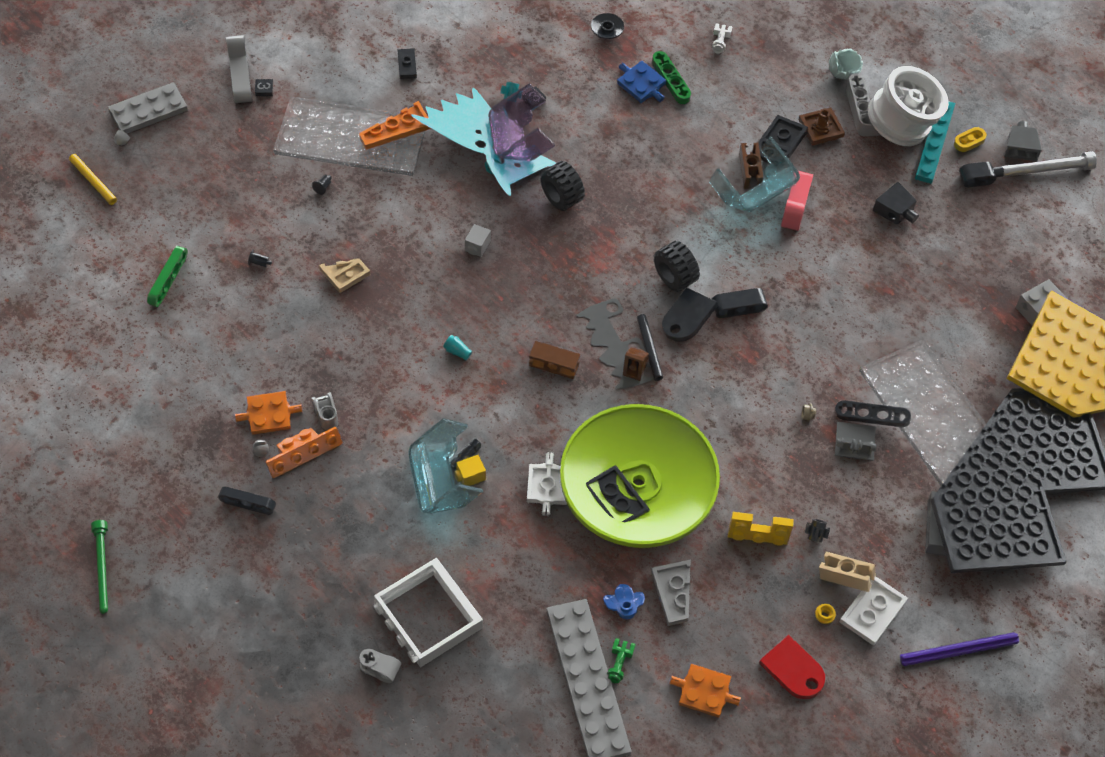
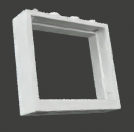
M437 558L374 595L375 605L373 606L376 612L384 616L388 629L390 631L394 630L397 634L396 639L402 647L405 646L407 648L409 658L413 663L417 662L420 668L483 628V619ZM434 575L469 624L421 654L386 604Z

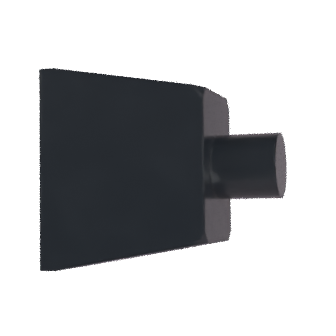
M896 182L878 197L873 207L875 213L894 224H899L904 219L914 223L919 217L914 212L916 199L899 182Z

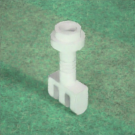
M716 23L713 35H718V38L712 44V49L715 53L720 54L725 50L726 45L723 41L725 37L730 38L732 26L725 30L726 25H722V28L719 29V24Z

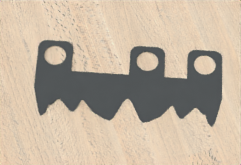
M612 298L592 305L576 316L590 319L586 327L596 329L591 338L593 346L608 347L599 359L607 365L616 367L611 374L621 377V380L615 389L634 387L654 380L653 376L645 377L643 375L641 381L623 376L625 354L629 350L628 345L631 342H637L640 345V349L644 351L645 347L639 338H632L621 342L608 318L622 313L623 307L618 299ZM611 302L616 303L618 310L616 312H609L606 308L607 304Z

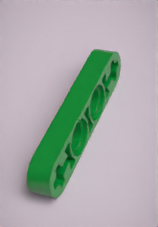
M655 52L652 64L658 74L666 79L665 85L679 104L689 103L691 91L665 52ZM668 69L671 70L672 73L666 74L663 71ZM676 81L680 85L674 86L671 84V82Z
M181 246L174 248L148 294L147 303L149 305L160 306L187 258V248Z

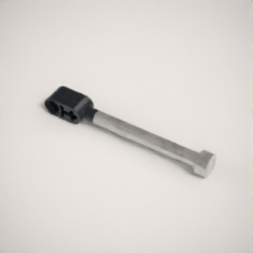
M1094 152L1082 153L1081 157L992 167L990 162H978L963 165L960 167L959 173L964 186L969 188L990 185L996 181L997 177L1082 167L1084 170H1091L1096 168L1097 160Z

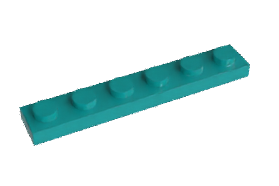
M948 101L947 111L932 126L931 131L928 133L915 176L916 180L930 184L933 182L955 107L953 102Z

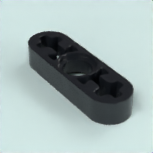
M222 487L218 495V499L225 504L267 515L273 514L276 507V502L271 498L230 487Z

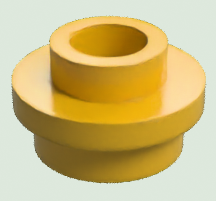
M821 604L816 608L815 617L819 622L829 624L834 621L836 611L830 604ZM822 613H827L828 617L823 616Z

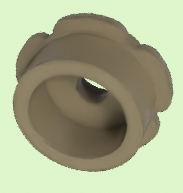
M811 403L809 405L804 404L801 412V419L810 422L816 415V408H813Z

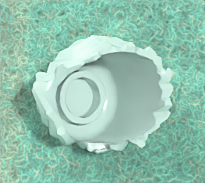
M852 49L835 51L829 59V70L836 78L848 79L850 75L861 72L863 61H861L862 58L857 54V51Z

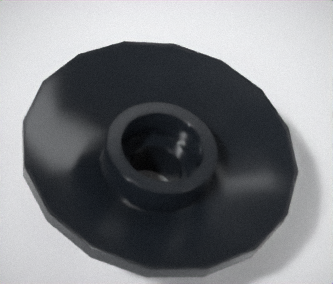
M602 13L592 19L591 30L599 38L614 39L623 33L624 22L615 14Z

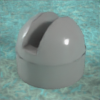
M118 130L114 136V142L121 146L125 145L130 139L121 130Z
M255 441L253 452L256 456L264 457L268 454L269 446L266 441Z

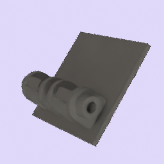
M837 422L835 456L874 461V452H876L877 444H875L876 427Z

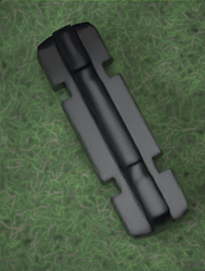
M476 438L472 439L469 442L470 445H466L457 454V457L450 461V466L457 470L456 462L472 457L475 454L474 451L477 452L481 448L480 441Z

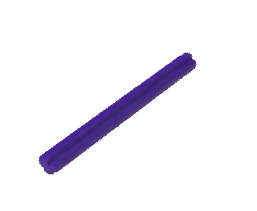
M1013 632L900 655L901 665L908 666L1015 645L1019 643V636Z

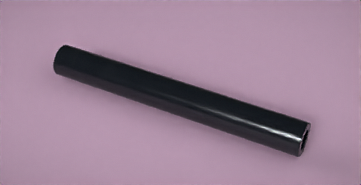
M640 314L637 316L646 352L649 353L648 359L655 381H660L663 379V374L645 314Z

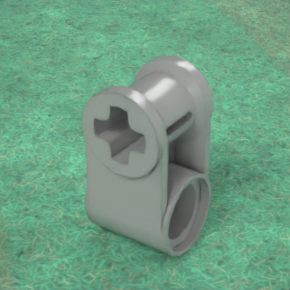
M331 392L322 397H311L321 427L326 431L333 427L337 428V411Z
M373 649L363 650L359 657L362 672L386 683H393L401 666V662L398 659Z

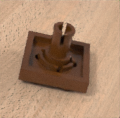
M831 107L799 115L798 120L800 124L808 127L806 135L812 146L840 139L845 135Z

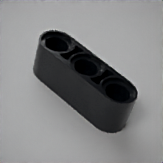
M761 288L721 293L712 297L718 304V307L714 310L717 318L759 313L768 308L763 289Z

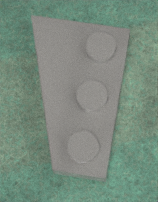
M691 559L651 569L668 626L688 622Z

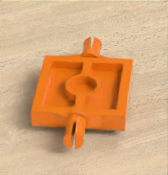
M286 391L248 396L247 413L235 414L236 422L248 420L252 435L291 429V414L302 412V405L290 406L287 401Z
M694 664L690 665L689 672L684 680L674 676L670 680L671 685L681 687L682 695L679 705L718 718L726 702L738 706L741 697L729 694L731 676Z

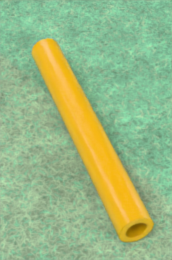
M72 154L69 157V161L110 205H114L117 202V198L76 154Z

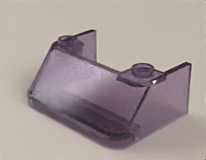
M530 83L493 106L489 111L488 117L494 152L500 158L532 161L555 147V144L539 128L524 136L523 126L532 121V110L546 102V99Z

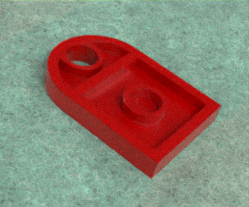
M787 635L759 661V664L796 698H813L821 692L824 686L825 673L823 668L790 635ZM813 681L816 683L817 688L809 689L806 686V682Z

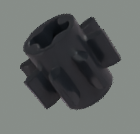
M812 519V523L807 522L805 533L808 534V539L815 542H822L823 538L828 539L830 528L826 527L827 522L820 519Z

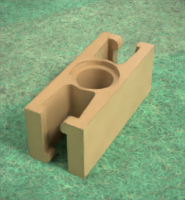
M830 552L825 553V563L821 562L819 566L820 579L866 592L870 591L872 586L870 580L874 581L876 577L875 564Z

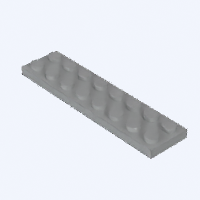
M587 599L547 607V615L587 757H623L631 755L632 751L612 683L608 679L607 666Z

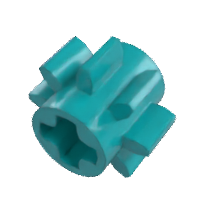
M507 82L506 86L502 85L500 93L504 94L503 99L516 101L517 97L521 98L522 89H519V84Z

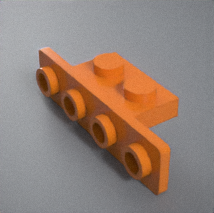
M333 427L318 435L312 428L300 431L299 434L291 438L284 439L276 445L281 454L266 461L272 478H276L341 445L343 442L336 427Z

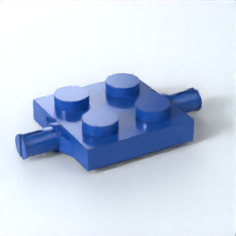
M640 61L632 68H629L624 63L619 65V69L625 74L617 79V84L640 103L651 97H655L659 102L664 100L665 96L658 91L666 84V79L644 61Z

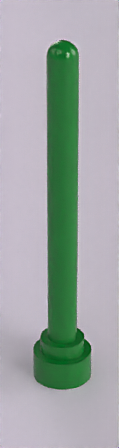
M96 520L91 523V532L96 537L100 612L105 614L108 612L104 536L108 532V523L105 520Z

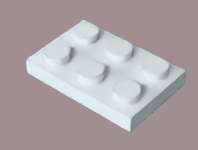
M875 577L874 581L870 580L872 585L870 591H861L839 621V623L873 646L908 599L877 577Z

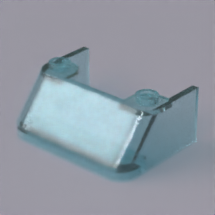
M772 136L768 138L761 149L762 153L771 163L764 170V176L767 180L745 194L740 195L719 168L715 170L709 183L726 205L746 212H752L793 187L799 181L800 174Z
M443 418L409 447L408 456L419 508L424 513L432 514L463 508L483 493V489L462 484L455 485L449 458L456 453L458 448L456 437L468 428L467 424Z

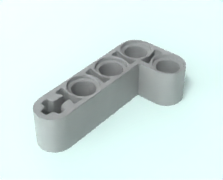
M244 35L226 37L235 104L252 102Z
M852 74L848 80L846 93L857 133L861 136H879L881 134L874 128L868 116L870 98L865 80L860 74Z

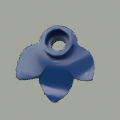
M620 584L615 590V595H605L603 600L606 607L617 611L621 618L631 619L637 613V608L644 604L645 596L643 592L633 593L630 586Z

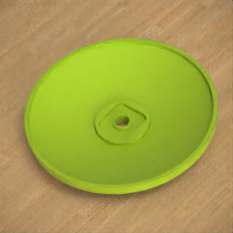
M629 404L609 408L586 420L577 428L567 442L560 467L562 492L574 516L597 536L619 545L637 548H650L670 544L696 530L710 514L717 498L720 482L717 457L704 434L681 415L661 407L644 404ZM615 465L650 509L649 512L625 523L621 521L633 514L617 511L603 496L598 481L589 484L614 518L610 517L586 486V482ZM617 475L616 483L620 492L627 498L637 501L635 497L628 494L623 481ZM635 479H641L643 480L644 484L636 485L633 481Z

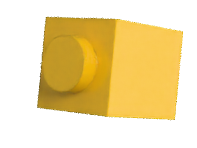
M479 454L456 462L457 470L454 471L455 477L458 482L461 481L464 488L486 480V469Z

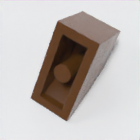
M631 347L625 354L623 376L641 381L648 363L649 353L642 349Z

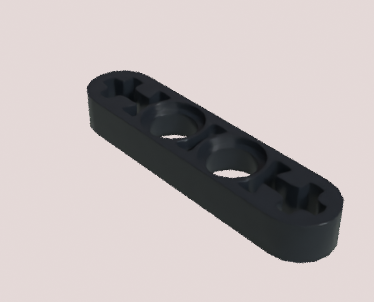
M846 400L838 402L835 407L837 417L847 421L894 427H906L911 422L910 411L902 407ZM843 407H847V411L845 413L841 412ZM853 408H855V415H852ZM860 409H867L869 414L862 417L858 414V411ZM885 411L888 413V417L880 419L877 414ZM891 413H894V420H891ZM901 414H904V415H905V418H904L903 421H900V418H899V417H901Z

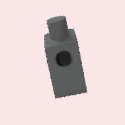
M1020 121L1017 123V126L1014 125L1011 128L1004 157L1037 161L1041 153L1038 130L1028 127L1026 121Z

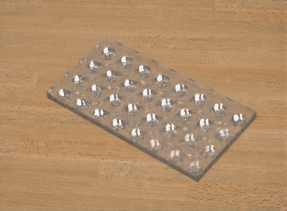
M291 96L273 151L275 155L413 176L425 131L366 150L359 138V133L377 123L382 124L386 121V118L390 116L395 117L400 113Z
M922 339L860 367L859 372L883 405L902 407L910 411V424L899 428L937 482L942 486L986 423L926 341ZM901 414V417H899L900 421L904 420V414Z

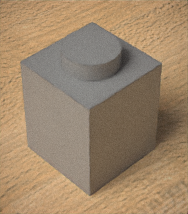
M474 224L465 239V251L482 257L491 242V230Z

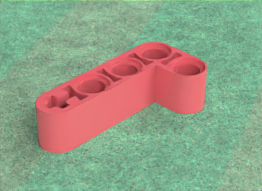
M796 170L781 227L799 231L813 174Z

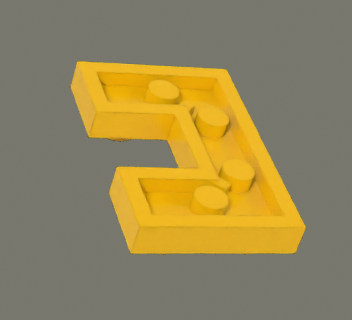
M732 513L728 529L729 538L753 540L756 543L769 542L775 545L788 544L794 519L773 517L771 526L752 524L753 514Z

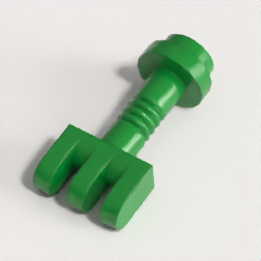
M615 639L612 653L617 654L614 667L610 668L607 672L609 675L608 679L612 683H619L623 680L624 673L621 671L625 657L632 659L635 643H631L629 650L626 649L628 641H623L622 647H619L620 639Z

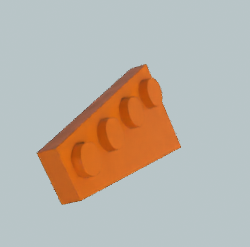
M419 101L413 103L414 106L409 109L404 108L395 117L390 116L386 118L384 123H377L359 133V138L364 148L368 150L430 130V127L411 116L413 114L428 118Z

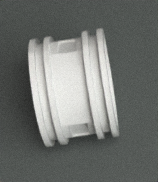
M911 66L898 67L893 70L884 82L883 88L878 90L869 102L868 116L874 128L887 140L902 146H914L924 140L931 131L932 126L945 114L948 109V97L942 85L929 73Z

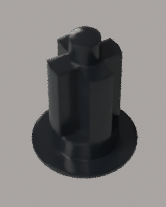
M324 174L318 181H313V190L317 194H325L326 188L331 183V176Z
M253 249L248 258V265L254 263L267 267V265L271 266L272 261L267 256L255 253Z

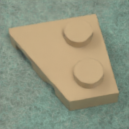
M353 259L347 262L339 261L336 262V265L331 266L319 265L320 271L339 293L370 275V270L360 259Z

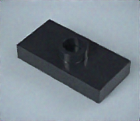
M397 49L400 79L417 78L415 49Z

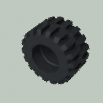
M559 161L540 174V182L544 194L558 210L565 211L584 199L585 189L582 180L576 170L567 162Z
M673 241L655 252L653 260L656 271L671 290L680 292L699 280L700 269L698 263L688 247L680 241Z

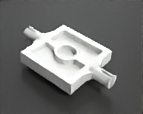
M549 452L546 453L545 463L529 464L527 502L543 504L542 515H545L547 509V516L550 515L551 505H567L560 483L561 466L553 464L554 454L551 453L549 459Z

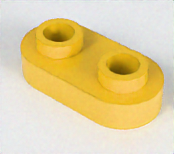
M974 127L957 135L954 147L961 152L969 151L983 144L987 134L982 128Z

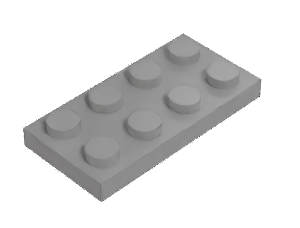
M174 82L108 106L119 130L126 134L188 111V107Z

